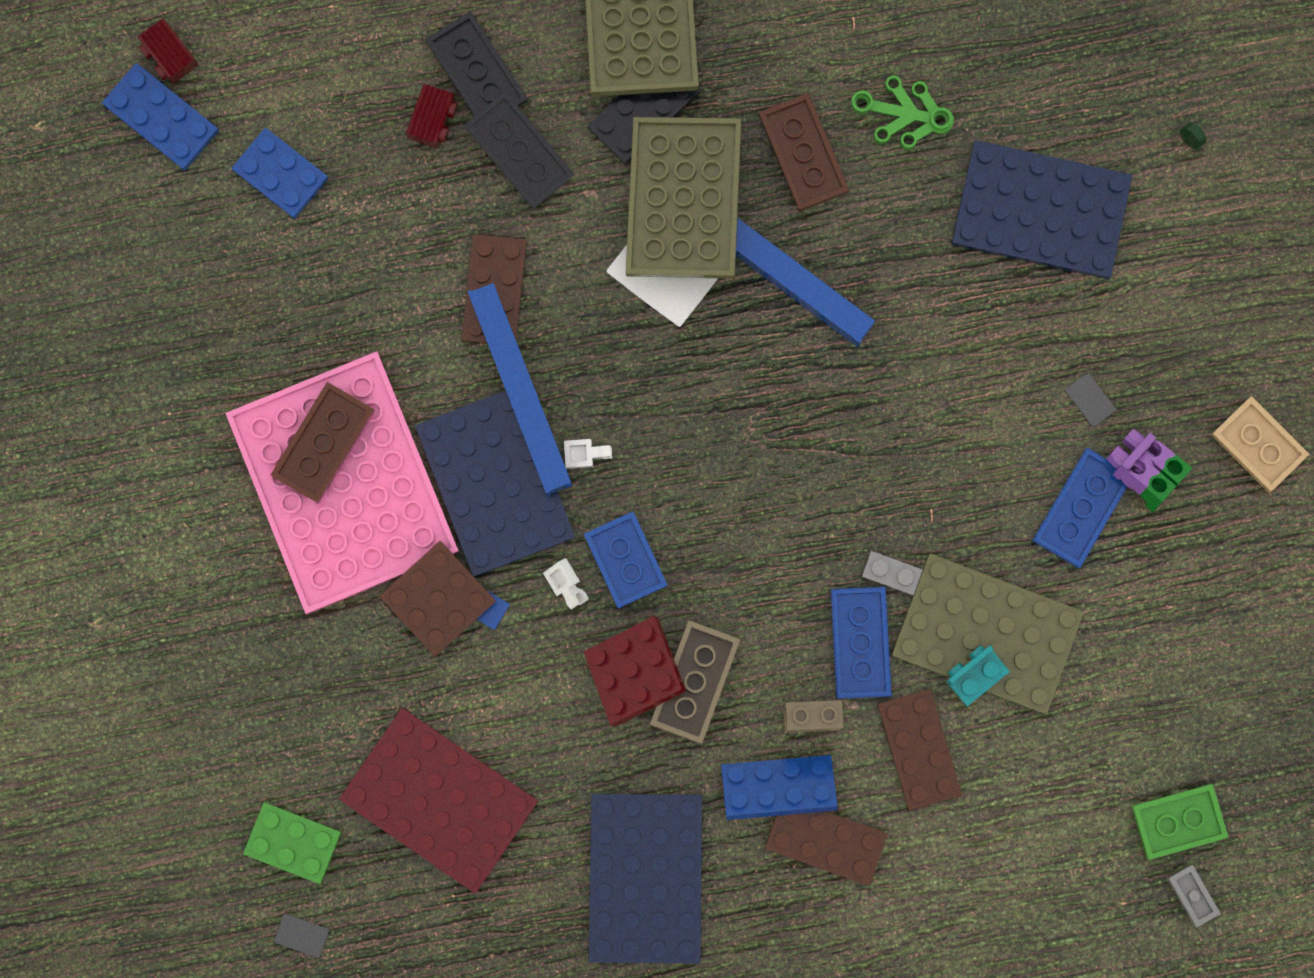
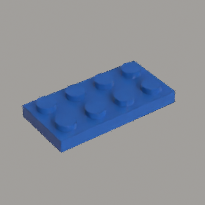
M137 63L134 64L102 102L104 107L184 171L187 170L219 132L216 126Z
M831 755L721 765L726 820L837 811Z

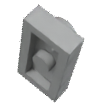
M871 551L861 578L913 596L923 570Z
M1189 865L1167 877L1194 927L1197 928L1221 914L1193 865Z

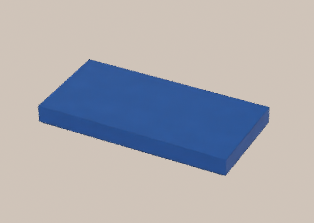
M1086 448L1032 542L1080 569L1127 488L1121 478L1118 480L1113 476L1117 469L1106 458Z
M886 587L831 589L836 699L891 697Z

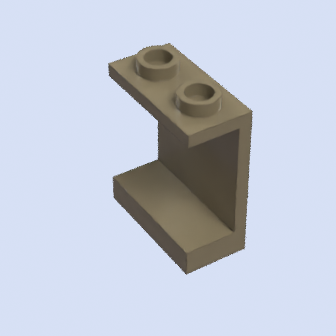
M842 700L786 702L783 705L784 733L840 731V729H843Z

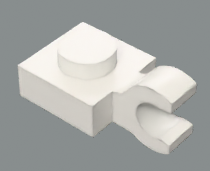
M591 439L564 441L566 469L593 467V459H612V447L610 445L592 447Z
M566 558L543 572L556 596L563 594L566 604L570 609L582 605L588 600L587 594L575 586L580 581Z

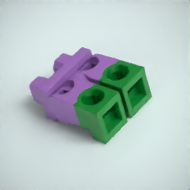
M1133 429L1122 441L1132 453L1129 455L1118 445L1108 456L1107 460L1117 469L1113 476L1118 480L1121 478L1127 487L1137 492L1147 502L1145 506L1154 512L1190 472L1192 467L1164 444L1155 440L1156 437L1152 433H1149L1145 438Z

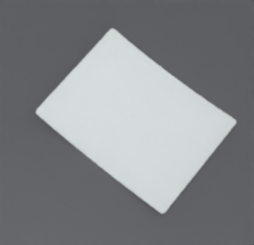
M627 245L607 269L608 274L679 327L685 322L718 279L627 277L625 274Z

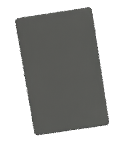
M1089 373L1065 389L1092 427H1095L1116 411V408Z
M283 914L274 943L319 958L329 929L288 914Z

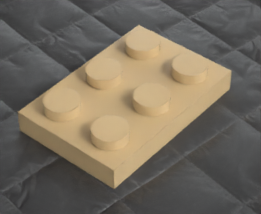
M1252 396L1211 434L1268 493L1272 492L1309 455Z

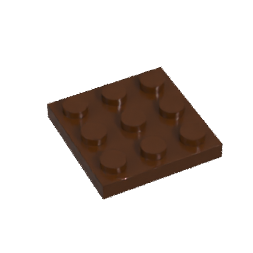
M441 540L379 595L434 656L438 655L496 602L491 594Z

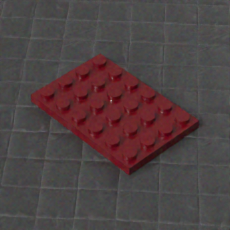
M403 708L398 712L339 798L344 804L475 894L538 803V800Z

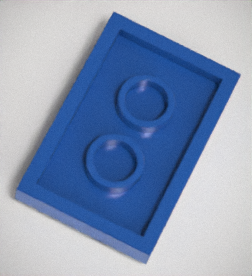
M266 127L231 168L237 175L293 219L298 217L329 179L326 174Z
M633 511L584 534L618 609L668 586Z

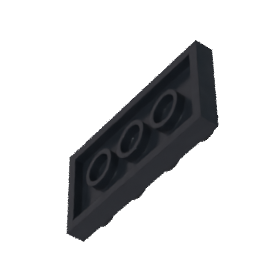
M471 11L425 39L474 116L504 91L507 92L518 107L528 102V98Z
M699 88L697 91L619 95L587 127L626 165L631 160L633 117L675 118L701 93V89Z
M506 91L464 125V128L532 209L536 208L575 175Z

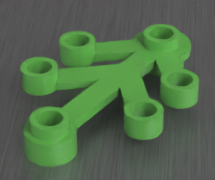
M895 75L887 78L885 89L889 93L894 94L901 106L875 101L867 91L856 92L851 100V107L857 114H866L872 111L899 117L885 127L880 126L875 130L874 140L878 144L887 143L891 135L914 121L925 123L914 132H906L901 136V147L905 150H911L915 147L917 141L932 132L937 134L947 133L954 123L951 111L937 106L928 92L926 83L922 81H917L913 84L911 94L914 98L922 101L928 112L917 110L901 86V79ZM890 81H896L898 83V87L891 88L888 83ZM921 86L924 89V93H916L915 87ZM863 100L867 106L859 108L857 102ZM941 117L944 119L945 124L938 125L935 119ZM883 131L887 134V137L880 139L877 133ZM905 137L912 138L913 143L911 145H907L904 143L903 139Z

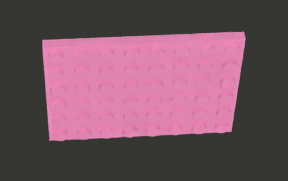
M378 352L225 413L305 614L308 615L400 577L440 540L453 554L459 552ZM326 382H329L374 408L375 412L318 504L273 478L271 473Z

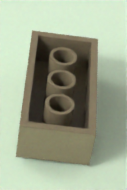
M688 620L674 658L686 692L656 706L650 726L702 745L741 639Z

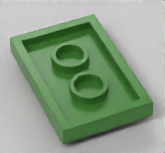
M1213 784L1131 806L1147 860L1229 838Z
M263 802L243 855L322 884L342 832Z

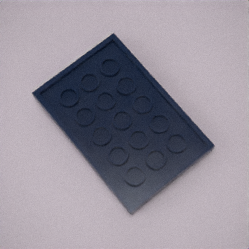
M974 140L951 245L1109 280L1114 266L1132 174Z
M506 390L415 425L474 577L575 539L558 492L551 494L549 497L546 496Z
M591 794L589 962L700 964L702 795Z

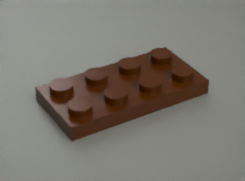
M809 93L759 112V118L798 212L849 193V188Z
M473 234L467 291H474L494 283L517 341L527 240ZM467 292L461 340L467 343L487 344Z
M326 382L272 471L271 476L319 504L375 412L374 408L331 383Z
M931 689L877 704L908 811L962 796Z
M829 812L775 816L764 849L870 886L888 833Z

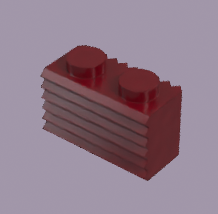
M161 18L150 28H147L146 31H143L142 34L138 35V39L142 43L138 48L147 60L151 57L158 65L154 69L163 81L168 78L174 84L198 66L194 57L164 18Z
M423 84L406 131L407 139L436 149L439 148L440 142L445 143L449 133V128L446 127L448 119L454 118L458 108L454 94L431 85Z

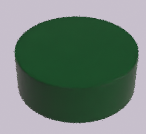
M1187 123L1180 130L1182 139L1195 150L1200 149L1207 141L1204 131L1194 123Z

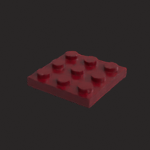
M652 616L584 651L608 721L613 727L686 692L661 623L656 616Z

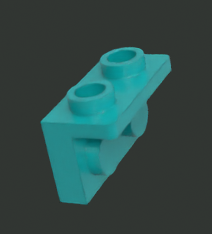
M980 645L969 654L972 660L963 666L961 663H958L947 672L950 678L945 682L966 707L1010 672L993 652L994 649L991 645L985 649Z

